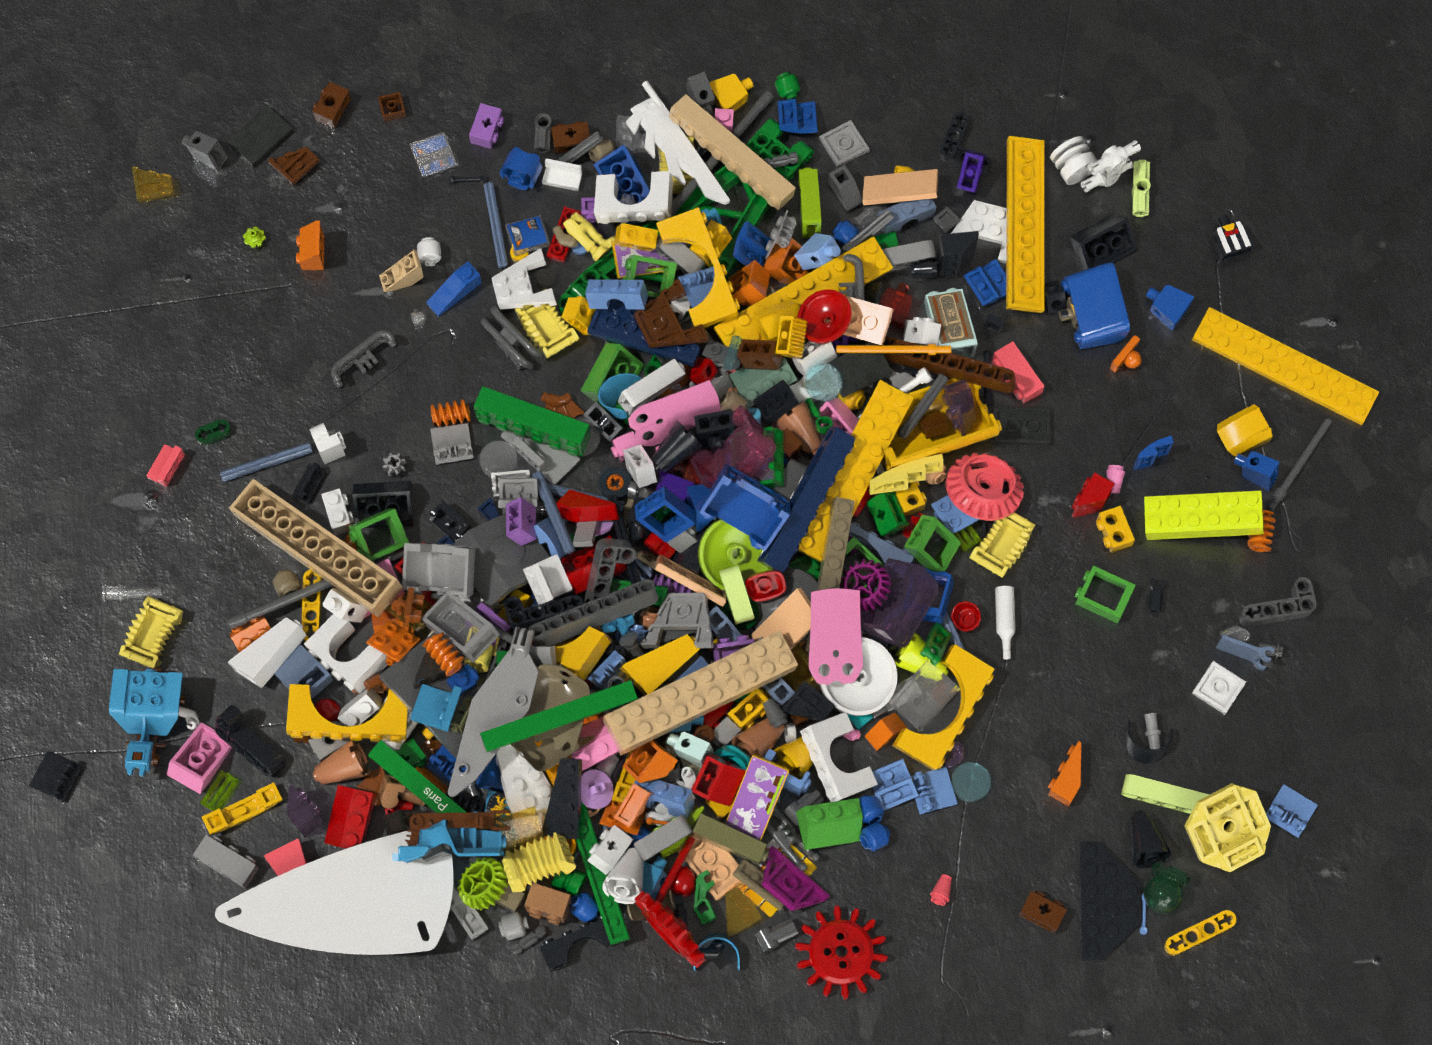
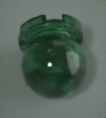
M1154 863L1150 872L1155 877L1150 879L1145 885L1144 899L1147 906L1154 912L1169 914L1175 911L1183 902L1184 893L1182 887H1187L1191 878L1187 877V873L1170 866L1168 870L1161 868V863Z

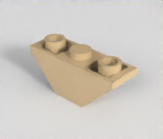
M417 250L411 251L379 275L384 292L412 286L424 277Z

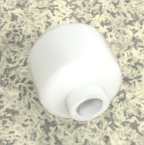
M426 237L417 244L419 261L425 266H434L435 263L441 260V244L435 238Z

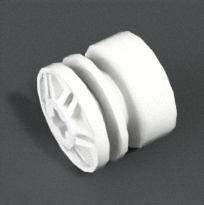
M1082 136L1074 137L1064 142L1050 156L1056 168L1061 169L1060 174L1067 185L1076 184L1090 176L1091 172L1088 169V165L1098 161L1093 152H1088L1090 148L1085 144L1086 142Z

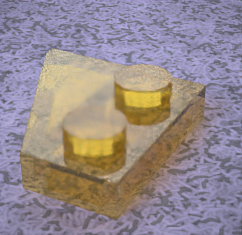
M132 167L138 202L175 195L171 175L158 174L155 171L139 170L138 167Z
M743 883L725 893L727 936L729 938L762 920Z

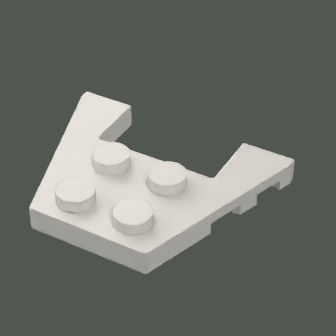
M974 200L951 233L978 231L979 239L1001 244L998 262L1006 264L1007 208Z
M538 249L491 278L500 309L523 308V305H534V307H541V304L557 305L552 288L534 294L528 271L546 265L542 249Z

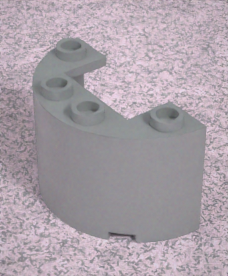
M404 543L402 590H408L411 587L414 588L415 594H421V591H437V595H444L447 591H450V595H455L458 599H470L474 590L476 548L452 544Z

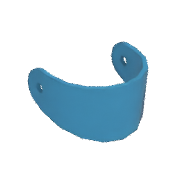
M629 373L610 377L599 389V402L616 418L626 419L628 416L627 412L614 408L616 401L622 391L642 378Z
M712 933L699 941V947L708 940L713 939L725 940L730 943L736 950L738 970H740L738 948L727 935Z

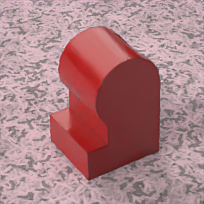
M697 358L695 367L689 371L688 377L698 385L708 380L711 381L718 370L711 359Z
M653 532L644 541L645 546L657 558L659 555H663L670 559L676 551L668 542H664Z

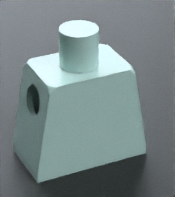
M682 732L680 736L671 733L667 739V744L674 747L677 756L699 768L702 767L707 755L714 754L709 742L686 732Z

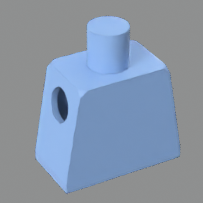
M815 233L794 256L802 270H807L825 265L834 257L839 256L841 250L831 235Z

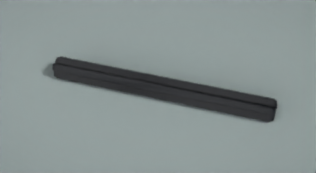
M610 495L607 497V501L616 503L619 515L618 520H613L618 539L630 542L616 495ZM636 560L626 564L631 585L641 581Z

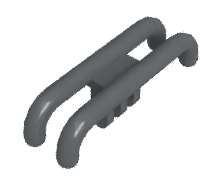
M846 254L843 256V260L853 263L855 267V282L839 283V287H847V290L839 292L865 301L863 263L858 256Z
M491 306L490 311L504 328L499 332L490 323L489 317H482L481 323L484 328L522 366L528 369L534 368V363L524 358L513 346H523L538 358H542L544 353L535 348L499 311L500 308L498 306Z
M379 330L336 361L331 368L334 384L341 388L343 386L341 374L354 364L364 374L367 372L365 367H363L364 364L369 369L373 367L369 360H372L375 365L379 363L371 351L382 343H388L391 347H395L397 344L395 336L390 331Z
M775 806L773 815L781 825L776 831L769 822L766 831L800 871H805L807 864L799 859L790 846L796 842L813 861H818L820 856L812 849L804 850L801 835L779 808Z

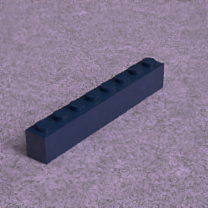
M829 427L789 501L791 504L790 516L767 550L761 552L757 560L759 563L771 570H778L782 573L788 569L792 555L799 549V542L806 536L810 522L817 516L818 507L825 501L829 487L835 483L837 472L843 468L845 464L844 459L852 451L855 441L854 437L838 427Z

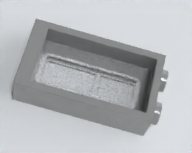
M450 591L441 596L421 618L426 626L435 634L443 632L445 635L442 639L448 638V644H453L454 649L458 650L459 653L472 663L500 635L489 621L455 595H450Z

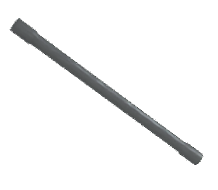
M765 91L731 133L739 138L759 113L772 101L773 95L769 91ZM711 156L705 164L711 171L720 160ZM692 178L672 202L671 217L675 216L678 209L699 186L695 178Z
M404 547L372 562L378 564L386 559H389L390 562L399 560L404 557ZM323 579L252 610L232 616L227 619L228 625L232 630L246 624L250 620L333 585Z

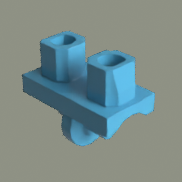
M628 614L603 624L600 628L605 633L614 632L617 629L624 635L629 632L628 628L635 624L632 614Z

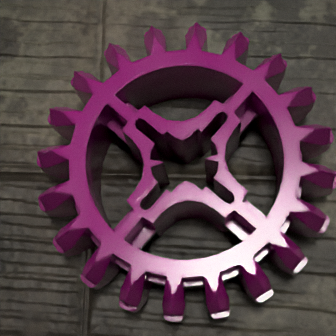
M863 559L860 564L858 561H855L856 566L849 565V571L843 570L846 577H841V582L843 583L840 584L839 588L859 590L860 597L865 594L870 595L868 598L860 599V610L863 607L864 611L868 612L869 606L875 610V604L882 606L881 599L887 600L885 593H891V590L887 588L892 585L888 581L890 575L886 573L885 567L881 568L882 565L879 562L875 564L871 559L869 562ZM865 572H873V574H868L867 576L860 575ZM856 578V584L852 587L853 581ZM861 580L868 584L867 587L869 588V591L866 587H863V583L861 582ZM879 580V586L875 592L874 587L878 583L877 581Z

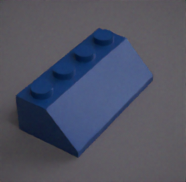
M622 145L593 164L599 175L615 174L619 184V202L633 205L640 203L648 196L651 185L633 152L627 146ZM639 221L626 222V224L630 225L641 223Z

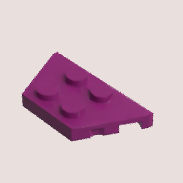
M773 845L770 847L761 884L791 911L827 901L830 897L828 893L804 872L800 871L796 865Z

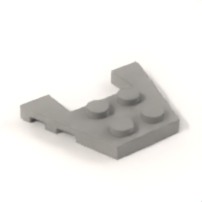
M668 593L657 612V619L654 624L650 625L648 635L640 643L642 648H659L663 630H697L694 642L696 648H713L708 601L705 593Z

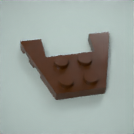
M679 279L675 280L668 289L665 288L656 299L649 301L645 305V309H639L634 313V318L649 348L709 341L702 324L683 331L669 304L686 296V292Z

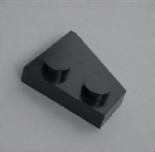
M805 681L783 706L782 710L785 714L821 722L828 717L836 705Z

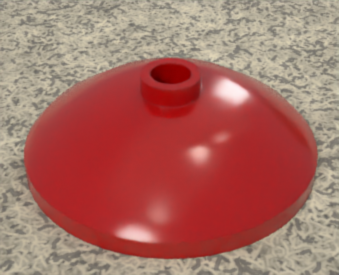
M831 289L820 290L810 295L802 303L797 318L807 320L808 322L806 324L805 338L814 343L824 344L838 339L846 332L852 320V307L849 300L842 293Z

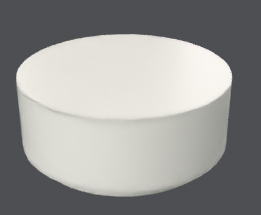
M785 723L783 735L788 743L796 739V728L794 723Z

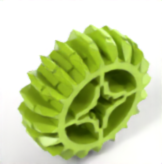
M487 857L483 859L477 858L476 863L471 862L470 867H465V873H461L462 879L458 880L460 885L457 887L458 895L463 903L472 909L481 911L483 908L489 909L490 904L495 906V901L501 900L500 896L506 894L504 888L508 887V879L503 864L494 858Z

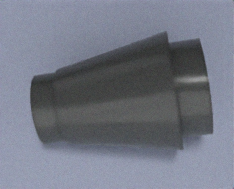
M773 698L762 704L769 724L774 729L788 722L787 715L774 702Z

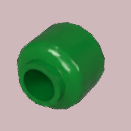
M790 72L777 76V80L774 83L779 97L787 98V100L798 97L797 93L801 90L797 76L790 74Z

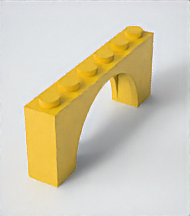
M698 207L657 222L656 225L663 244L683 242L694 245L701 249L713 264L715 276L709 294L700 304L689 309L694 327L702 324L703 328L738 316L737 310L740 309L737 298H732L731 292H734L730 281L726 282L724 275L727 274L724 264L720 265L718 258L721 256L718 247H713L711 242L714 240L711 229L707 230L705 223L708 222L704 212L701 213Z
M515 589L510 597H518L522 602L523 608L532 607V604H534V600L530 595L518 589ZM503 606L497 616L506 620L505 608ZM589 626L574 641L555 647L556 664H562L563 668L568 669L585 681L611 642L604 633Z
M956 644L949 647L941 661L951 670L959 684L961 701L956 717L946 728L934 734H919L907 728L902 729L892 745L930 770L942 767L945 762L944 755L953 748L955 744L953 740L957 734L960 735L963 731L965 719L970 718L975 708H973V705L982 698L984 686L988 685L994 677L992 674L994 668Z
M290 684L286 732L292 738L310 736L312 739L330 737L333 740H342V737L353 741H361L362 738H367L374 742L390 739V742L400 743L402 740L407 739L408 708L390 689L383 708L371 720L357 726H340L327 721L317 712L311 700L310 685Z

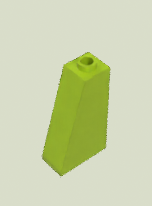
M807 167L799 170L798 175L802 238H811L815 233L821 234L817 169Z

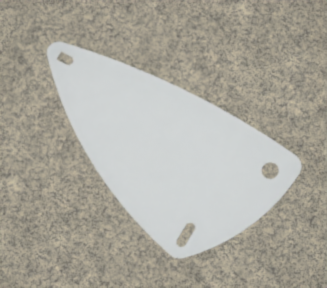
M400 832L327 855L272 878L218 906L215 911V917L223 924L254 936L310 950L362 955L404 954L429 951L438 944L451 906L453 893L452 855H441L428 862L423 861L422 858L409 863L392 861V853H398L399 846H408L405 839L410 840V837H406V835H411V832ZM237 907L242 910L240 915L228 917V910ZM419 921L425 922L430 936L428 941H423L417 926Z

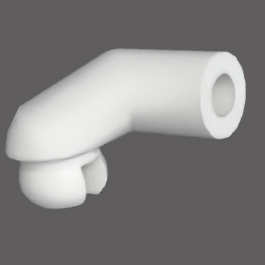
M179 706V716L186 719L187 728L190 730L196 729L200 723L196 711Z

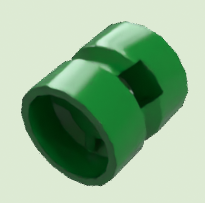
M579 870L572 871L569 874L560 871V876L555 873L551 887L560 891L565 889L566 893L571 896L579 895L587 874Z

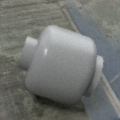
M520 912L503 915L501 921L498 922L501 935L506 937L507 940L524 937L526 929L529 928L527 917H522Z

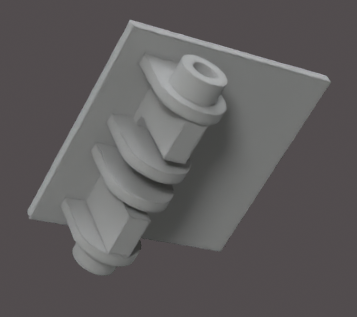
M786 210L784 216H779L776 223L777 228L774 227L770 234L772 241L769 240L765 250L768 252L765 259L768 258L775 243L782 248L787 247L790 243L797 222L794 217L787 216L788 210Z
M468 423L430 429L436 465L474 459Z

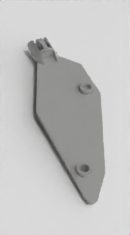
M515 627L510 650L473 697L448 789L450 797L457 796L472 784L499 751V749L486 753L480 733L524 718L528 713L539 674L529 654L535 630L529 629L528 631L526 628L520 630V627ZM466 767V771L461 773V769Z

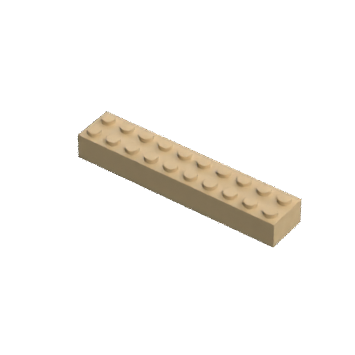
M255 479L251 480L229 507L239 520L378 618L403 588L395 577Z
M779 630L605 715L603 722L620 755H623L795 671L798 663Z

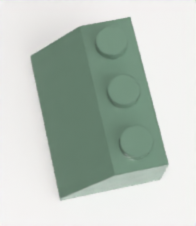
M784 356L779 370L744 368L743 366L729 374L739 394L747 399L748 408L754 405V399L781 380H785L788 385L797 381Z

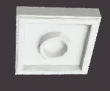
M1213 661L1192 694L1225 715L1246 681Z

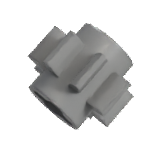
M390 453L388 458H383L384 463H386V465L382 466L383 470H388L389 476L394 474L399 477L401 471H406L405 467L402 466L406 464L405 459L400 460V453L397 455Z

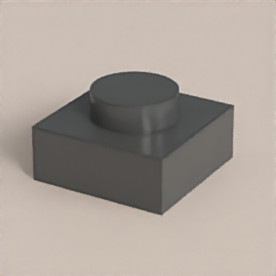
M948 207L933 218L934 222L946 233L960 222L959 217Z

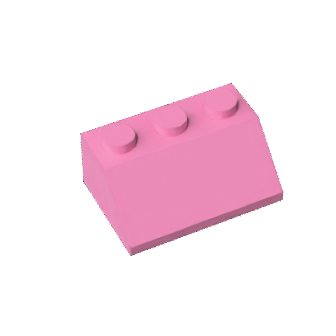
M838 397L827 400L819 409L820 416L831 418L833 427H838L851 436L858 422L857 417ZM813 416V420H814V422H815V424H816V420H817L818 418H816V417ZM821 423V424H820V427H823V426H826V425H829V424H823V423Z
M605 715L582 727L580 732L581 738L592 735L595 737L571 754L572 758L582 759V773L619 752L603 722Z

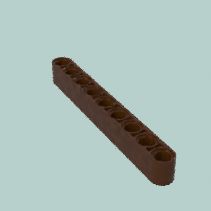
M888 336L885 337L883 344L922 346ZM857 339L858 345H865L863 343L867 342L864 340ZM883 353L886 360L919 370L925 367L930 373L943 374L949 378L1004 393L1013 392L1017 386L1013 370L952 353H936V355H928V353Z

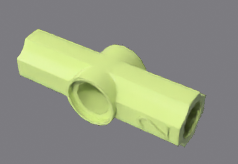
M1138 160L1133 163L1132 215L1136 217L1149 215L1150 162L1146 160ZM1141 186L1145 190H1139L1137 187Z

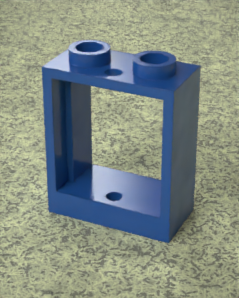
M665 486L635 505L636 520L666 543L696 524L694 509ZM666 505L677 515L662 524L650 514Z
M914 568L903 606L905 617L943 624L954 585L952 575L945 571L935 572L928 568ZM920 581L945 586L939 608L914 604Z

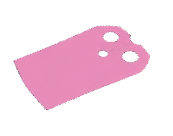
M708 380L640 406L631 414L628 421L630 428L635 430L634 439L638 445L655 446L662 443L677 420L687 430L695 428L694 416L721 411L720 402L712 383ZM640 414L648 416V419L643 423L636 421ZM660 418L663 419V422H662V423H660V424H657V423H656V421H657L658 419H660ZM647 431L654 433L653 438L650 440H644L642 437Z
M839 588L811 592L809 670L818 684L830 685L833 681H839L842 684L853 683L858 678L863 667L860 591ZM834 650L839 651L838 657L833 656ZM822 664H827L830 668L827 676H821L819 673V667ZM844 664H852L853 672L851 675L843 673L842 668Z

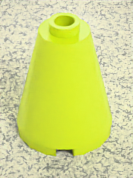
M912 632L913 637L911 639L907 637L896 653L898 659L897 661L894 660L895 665L936 682L939 679L943 680L948 673V670H946L947 666L941 662L942 659L934 666L926 656H921L919 653L925 641L916 632Z

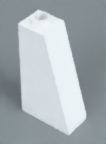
M675 359L671 360L622 391L618 403L627 412L628 416H631L637 408L651 402L681 381L686 374L684 366L680 362L677 363Z
M284 618L230 659L228 663L238 674L263 688L307 636L302 630L303 625L297 620L291 621L288 618Z

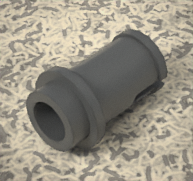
M1259 643V648L1270 646L1275 649L1273 653L1265 652V655L1275 656L1277 659L1282 657L1283 646L1280 643H1277V645Z

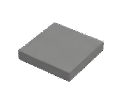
M852 120L819 136V140L837 168L866 154L870 150Z

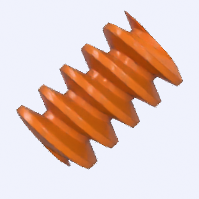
M461 399L460 405L454 400L452 406H450L449 402H446L444 408L441 403H438L437 409L433 404L430 406L433 426L434 422H436L437 426L441 427L442 421L448 426L449 420L455 425L457 419H459L460 423H464L465 417L468 422H471L469 403L466 404L463 399Z
M1263 510L1264 534L1248 535L1249 540L1247 544L1249 549L1257 552L1271 551V547L1266 545H1270L1273 542L1267 539L1274 536L1273 533L1269 532V530L1275 529L1270 524L1276 522V519L1271 517L1274 515L1273 512Z
M442 632L430 637L422 646L426 647V651L431 653V657L436 659L437 665H441V670L446 671L445 674L448 677L461 669V662L464 657H456L459 651H451L454 645L447 646L449 639L442 640L445 635Z

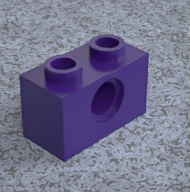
M972 150L965 152L957 185L958 189L974 193L977 191L986 154Z

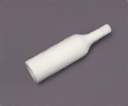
M999 586L995 588L996 632L1002 640L1003 659L1008 660L1011 659V638L1016 631L1014 587Z

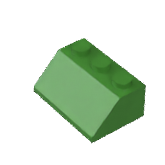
M605 343L581 392L592 401L599 402V389L606 380L618 374L629 373L639 375L644 364L622 345Z
M859 798L804 806L796 811L804 850L860 841L863 815Z

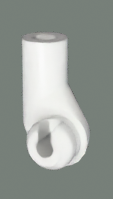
M684 767L681 771L685 784L683 788L691 790L696 776L690 767Z
M649 811L645 814V820L648 817L661 821H671L675 818V816L669 815L668 811L663 814Z

